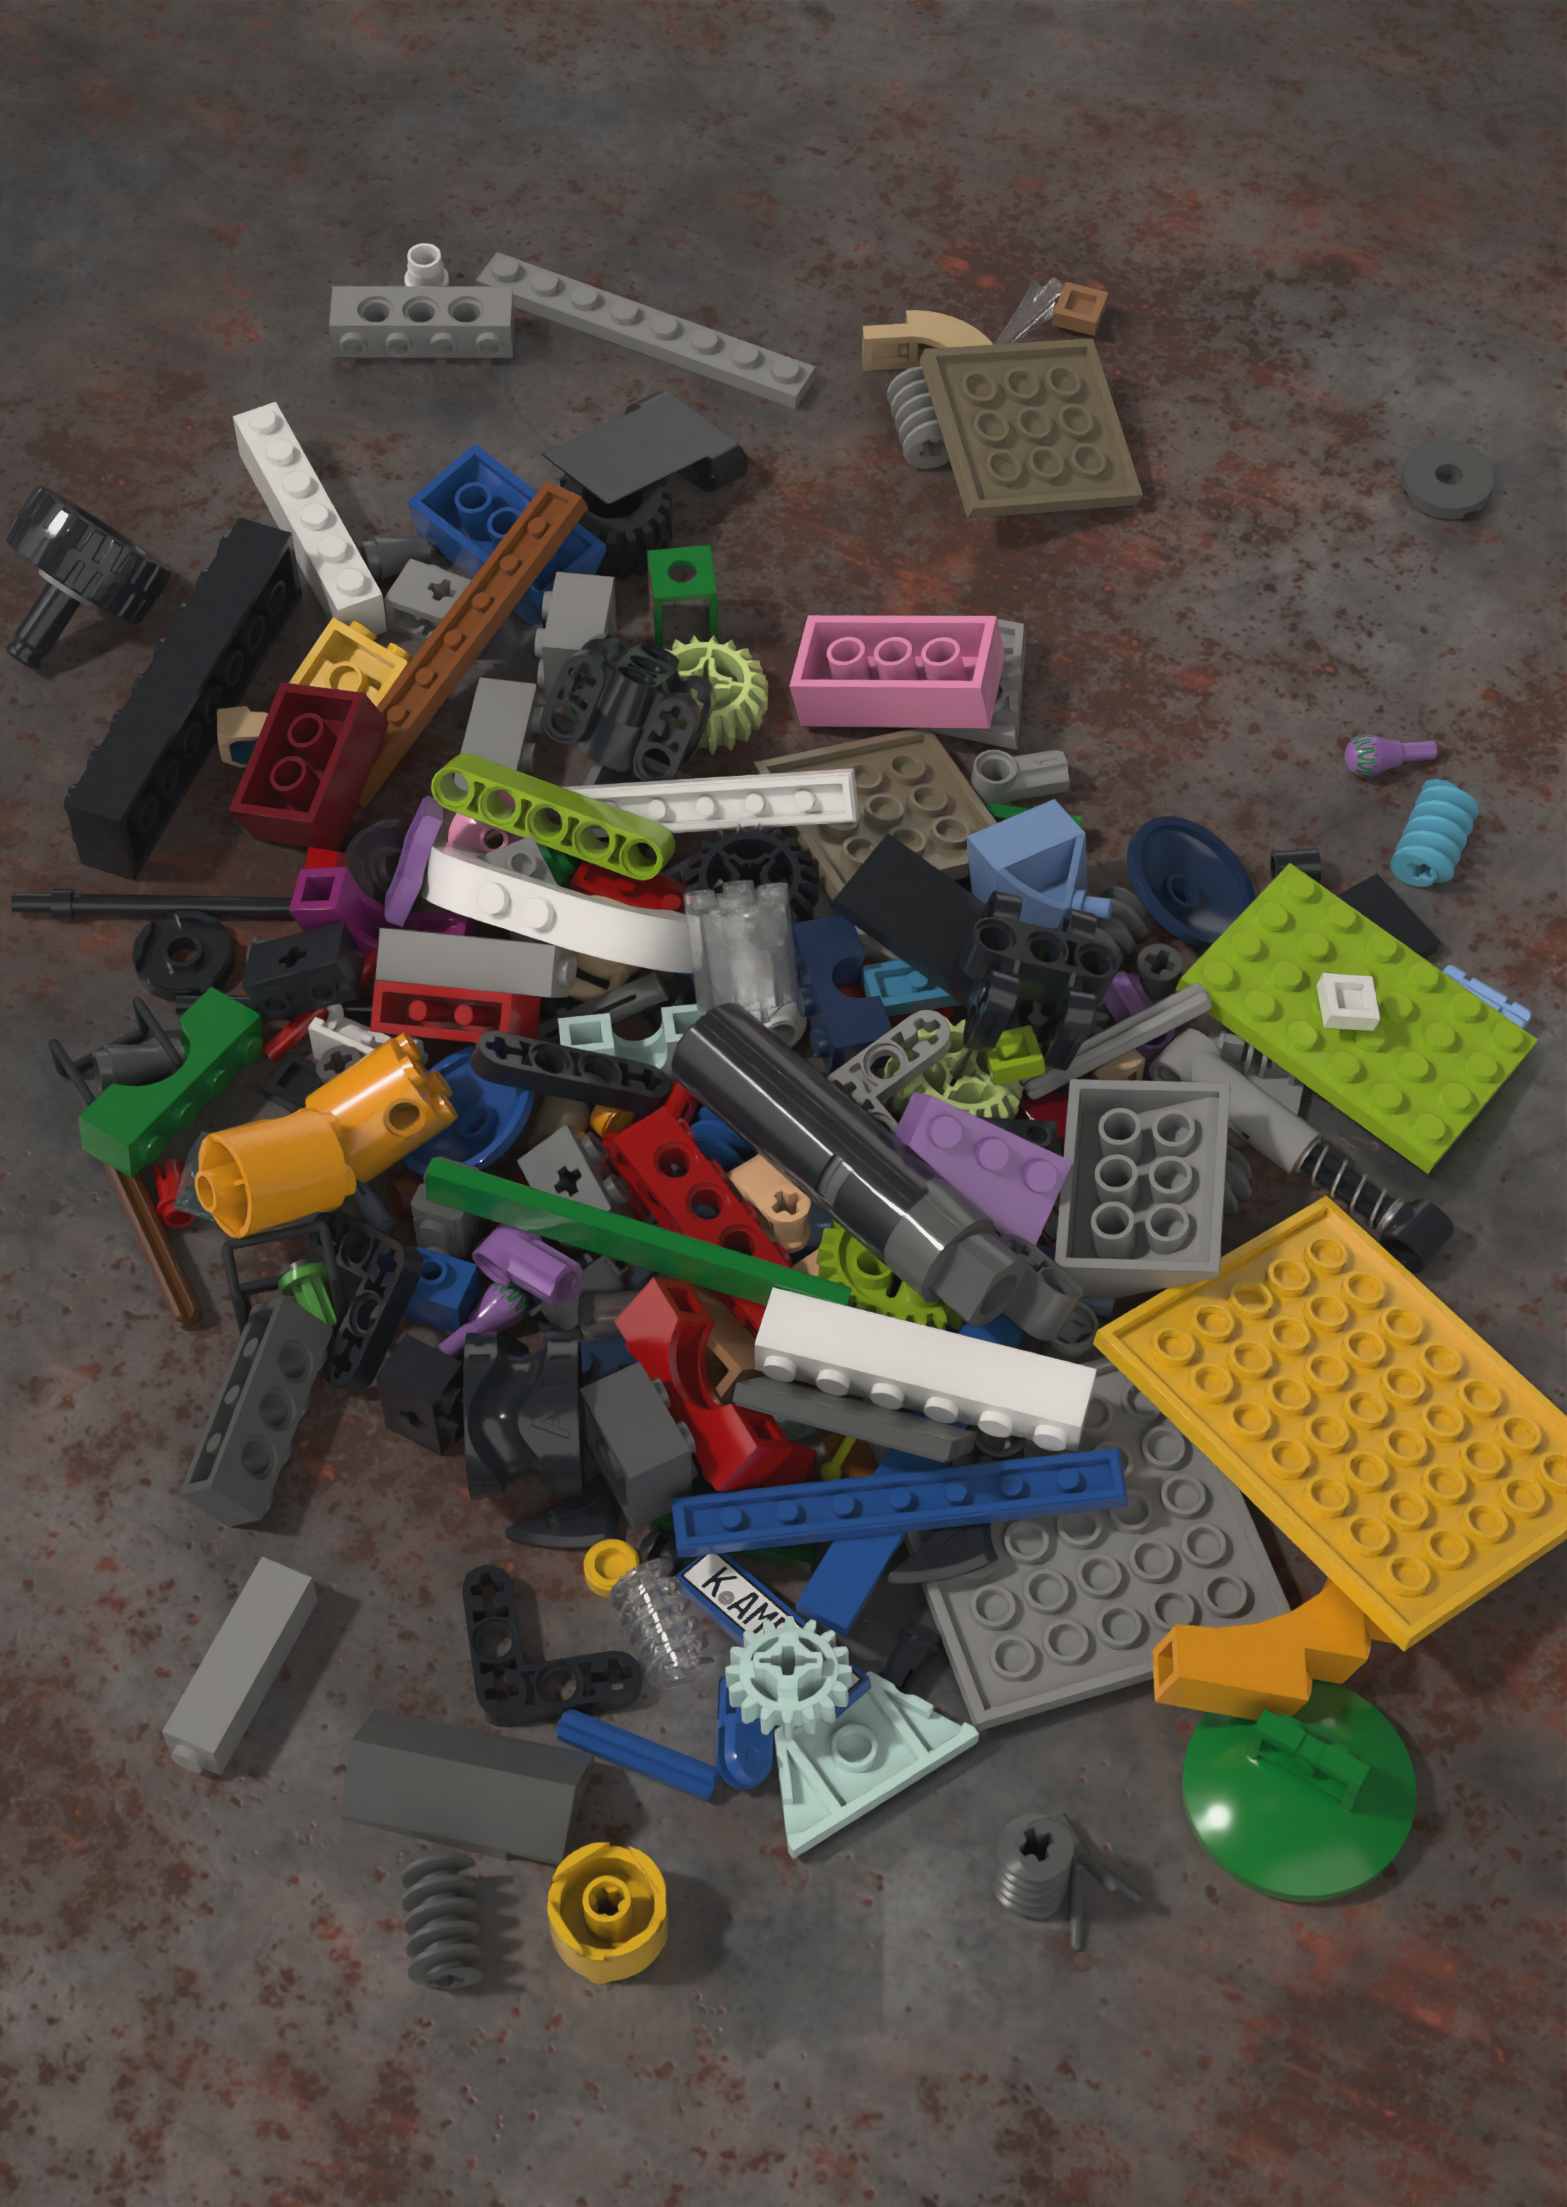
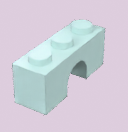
M713 1002L662 1007V1024L659 1030L651 1037L639 1041H629L618 1037L612 1030L610 1013L558 1018L560 1045L656 1066L668 1076L672 1088L674 1078L671 1076V1062L677 1043L691 1024H694L701 1016L705 1015L708 1010L714 1008ZM588 1072L585 1073L594 1082L606 1085V1082L599 1076Z

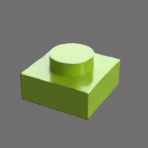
M1031 1025L1003 1031L995 1048L982 1052L994 1086L1045 1075L1044 1058Z

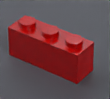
M375 980L370 1032L396 1035L406 1032L409 1036L473 1043H477L479 1037L489 1031H500L537 1039L541 997Z

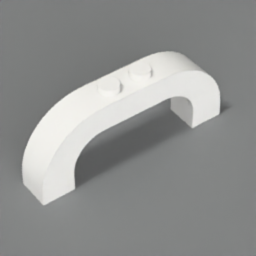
M435 842L431 848L420 895L437 906L556 946L610 961L676 973H702L714 923L673 910L638 908L576 892L486 863L484 860L488 853L456 842Z

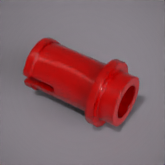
M179 1159L163 1160L166 1176L163 1175L162 1166L159 1163L152 1170L160 1200L156 1207L157 1215L170 1228H184L194 1222L199 1211V1203L191 1195L186 1164Z

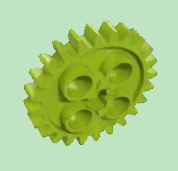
M833 1219L831 1228H824L816 1264L819 1265L817 1277L850 1287L852 1292L849 1307L944 1331L947 1324L958 1331L963 1328L964 1320L942 1300L926 1302L903 1281L897 1295L894 1298L888 1297L893 1288L895 1274Z

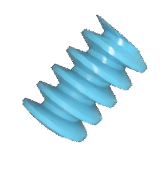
M1439 779L1426 780L1422 786V792L1415 802V808L1409 816V822L1403 830V836L1396 846V852L1390 860L1391 870L1395 877L1406 885L1421 888L1431 886L1433 883L1450 881L1455 873L1454 866L1460 861L1461 851L1467 844V836L1473 830V821L1476 820L1480 813L1477 801L1471 795L1448 781Z

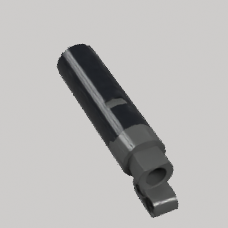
M728 1002L711 1008L705 1015L689 1026L677 1043L672 1057L671 1076L676 1082L926 1302L942 1300L971 1327H982L1004 1313L1033 1337L1044 1341H1054L1058 1338L1083 1296V1290L1073 1277L1039 1248L1017 1235L1003 1234L999 1237L995 1233L996 1227L992 1219L740 1004Z

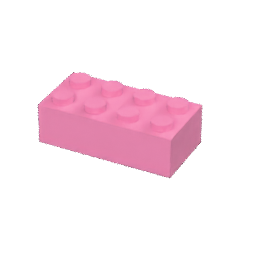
M808 615L789 686L800 726L990 728L1005 660L997 616Z

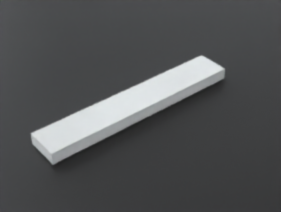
M854 768L563 787L660 823L668 828L671 833L715 831L719 829L732 830L736 829L739 823L744 829L756 828L759 823L765 828L857 822L859 819ZM592 825L591 829L596 838L609 837L602 827Z

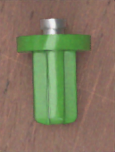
M307 1259L292 1263L290 1265L291 1271L278 1280L281 1294L284 1296H294L299 1306L332 1328L337 1326L338 1317L324 1285L329 1280L326 1263H308Z

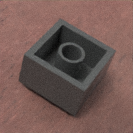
M639 1361L579 1389L584 1443L633 1530L671 1513V1498L693 1496L692 1480L697 1478L698 1474L691 1454L697 1451L696 1444L685 1422L675 1423L669 1413L668 1408L671 1407L670 1399L663 1383L658 1377L650 1379Z

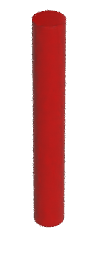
M376 947L365 955L360 987L376 974L378 948ZM327 1007L298 1014L263 1045L261 1051L274 1064L309 1033L308 1027L315 1017L324 1020L329 1015Z

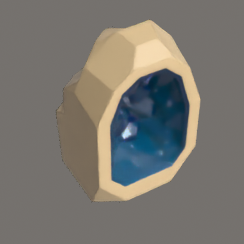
M247 706L217 709L218 745L223 762L240 768L247 766L268 713L250 711Z

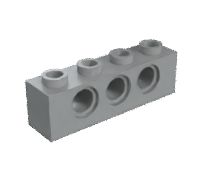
M332 286L329 330L333 358H513L515 312L512 286Z

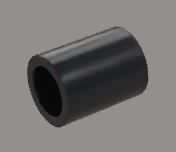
M1317 848L1271 852L1270 874L1272 881L1289 863L1319 883L1321 881V858Z

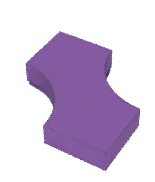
M428 795L426 798L423 797L404 838L400 860L385 896L384 917H386V921L403 927L421 889L431 848L443 822V806L439 805L435 798Z

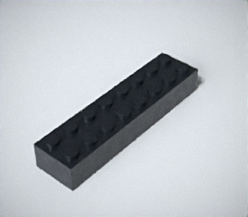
M239 517L230 534H225L221 538L216 557L209 568H204L201 571L196 589L188 603H183L179 607L175 617V624L166 638H161L157 643L153 660L146 672L139 674L135 679L129 700L122 710L115 712L110 723L109 732L101 746H96L91 751L87 762V769L79 782L72 784L66 793L64 809L69 818L72 838L76 844L82 865L132 881L136 880L218 740L217 709L238 706L302 597L291 532Z

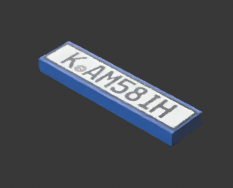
M727 1553L700 1555L674 1577L676 1589L743 1648V1633L749 1630L758 1636L764 1634L763 1621L769 1619L776 1629L784 1628L787 1616H793L795 1628L803 1629L806 1624L801 1617ZM850 1660L849 1666H852V1687L848 1688V1704L846 1707L835 1706V1720L871 1689L870 1677Z

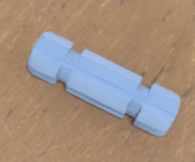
M1448 965L1443 970L1446 975L1525 1030L1529 1025L1533 1014L1530 1009L1516 1001L1511 1005L1508 1003V996L1475 977L1470 981L1466 978L1468 973L1455 965Z

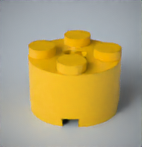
M596 1842L575 1850L557 1867L548 1892L547 1912L552 1941L561 1959L575 1972L596 1984H606L611 1981L629 1978L648 1967L659 1955L668 1938L666 1886L663 1876L653 1860L642 1851L630 1846L628 1849L620 1846H610V1842ZM606 1907L610 1913L617 1911L618 1913L612 1916H608L605 1913L598 1915V1910Z

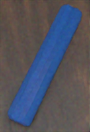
M568 1709L563 1713L558 1722L555 1736L559 1741L594 1754L597 1757L703 1800H708L717 1788L720 1778L717 1767L574 1709Z

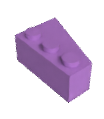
M915 1091L894 1134L900 1142L992 1219L996 1227L995 1233L999 1237L1003 1234H1013L1028 1240L1035 1246L1073 1163L936 1097Z

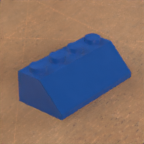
M473 444L407 503L417 535L419 537H426L429 545L473 579L537 494V491L477 444ZM577 523L512 611L536 630L538 628H545L547 620L542 619L543 596L545 591H553L556 572L595 575L606 553V544Z

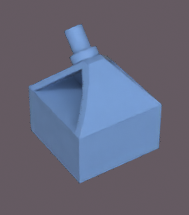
M1055 799L966 836L971 894L983 903H987L994 890L1021 896L1022 909L1019 921L1051 929L1058 927L1062 917L1069 908L1093 913L1096 915V918H1111L1113 900L1089 896L1085 832Z

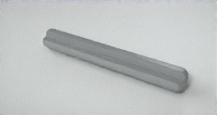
M1194 983L1085 1039L1066 1071L1045 1067V1075L1023 1079L1020 1082L1030 1099L1037 1100L1070 1083V1079H1078L1208 1012L1212 1007L1209 995L1200 983Z

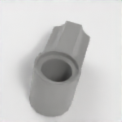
M1058 749L1015 757L1004 751L987 750L980 753L974 761L970 785L985 806L989 803L1010 806L1011 802L1016 800L1067 792L1070 785L1068 762L1064 752L1058 751Z

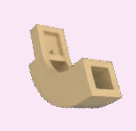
M906 310L905 324L863 326V371L909 369L921 366L919 359L925 349L994 344L975 327L955 317L931 311Z

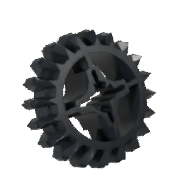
M739 823L735 830V835L728 836L719 829L716 835V844L703 840L700 846V854H691L688 861L689 870L684 871L682 878L684 907L687 908L689 916L714 923L711 938L717 937V944L721 950H724L731 943H736L737 950L743 955L748 945H756L759 952L763 955L767 948L766 943L772 941L782 948L786 943V934H790L791 923L812 920L814 916L813 907H817L819 902V889L817 888L819 885V874L816 871V867H813V859L809 851H801V845L797 837L784 841V833H782L780 827L770 835L765 834V829L761 823L758 824L754 832H745V829ZM784 877L791 885V888L782 899L777 895L778 882ZM721 879L725 883L724 895L717 901L711 894V891L717 881Z

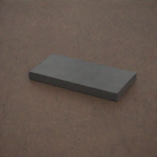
M768 1376L737 1382L732 1400L738 1406L944 1463L972 1452L977 1432L883 1408L846 1396L828 1394L820 1389L791 1381H777Z

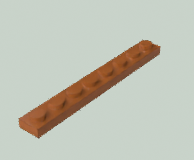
M548 481L543 484L378 704L377 709L389 722V725L357 806L365 809L589 507L582 496Z

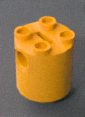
M403 1032L396 1038H390L306 1097L305 1104L307 1108H314L321 1114L332 1112L339 1120L342 1130V1137L339 1143L344 1154L345 1164L351 1167L355 1178L361 1183H368L447 1129L458 1118L455 1108L448 1100L453 1095L448 1082L438 1070L435 1069L430 1073L419 1061L422 1058L421 1051L406 1032Z
M304 1107L285 1117L261 1119L210 1133L202 1140L199 1150V1171L195 1176L196 1194L202 1207L213 1215L217 1224L230 1237L239 1239L291 1224L312 1213L335 1211L343 1204L346 1196L353 1195L356 1191L354 1172L348 1164H345L344 1154L339 1143L342 1137L339 1120L332 1112L321 1114L314 1108Z

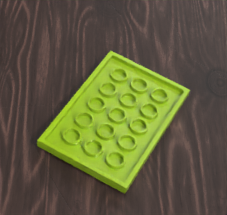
M1291 863L1282 870L1181 977L1175 989L1178 992L1194 983H1200L1208 993L1212 1005L1211 1009L1206 1013L1427 1174L1430 1173L1529 1055L1538 1039ZM1323 973L1373 977L1380 1020L1374 1031L1324 1028L1316 986Z

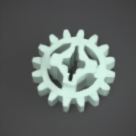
M787 1616L784 1628L776 1629L774 1624L768 1619L763 1621L764 1634L758 1636L754 1632L747 1630L743 1633L744 1648L732 1646L730 1650L731 1665L725 1668L730 1704L732 1707H741L742 1721L745 1724L759 1718L762 1734L767 1735L777 1725L783 1726L785 1738H792L794 1726L802 1725L805 1731L812 1735L815 1733L816 1719L821 1718L825 1722L832 1724L836 1721L835 1706H847L848 1688L852 1687V1666H849L848 1649L846 1646L836 1647V1633L833 1630L827 1631L821 1636L817 1635L815 1620L811 1619L802 1629L795 1628L793 1616Z

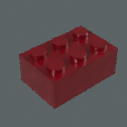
M281 682L229 812L255 840L339 852L389 722L365 693Z

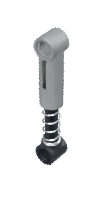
M1192 1028L1183 1029L1149 1065V1073L1153 1081L1230 1083L1228 1129L1289 1175L1295 1172H1305L1311 1177L1312 1185H1322L1331 1192L1332 1200L1341 1199L1350 1206L1351 1214L1356 1215L1360 1213L1370 1221V1228L1376 1229V1232L1380 1233L1379 1244L1412 1274L1420 1273L1453 1236L1454 1228L1452 1222L1438 1206L1423 1199H1414L1412 1202L1408 1201L1406 1203L1401 1201V1198H1390L1386 1195L1387 1188L1378 1189L1366 1180L1367 1174L1361 1176L1347 1166L1348 1159L1342 1162L1328 1152L1329 1145L1320 1146L1321 1132L1223 1061L1219 1049L1213 1041L1200 1031Z

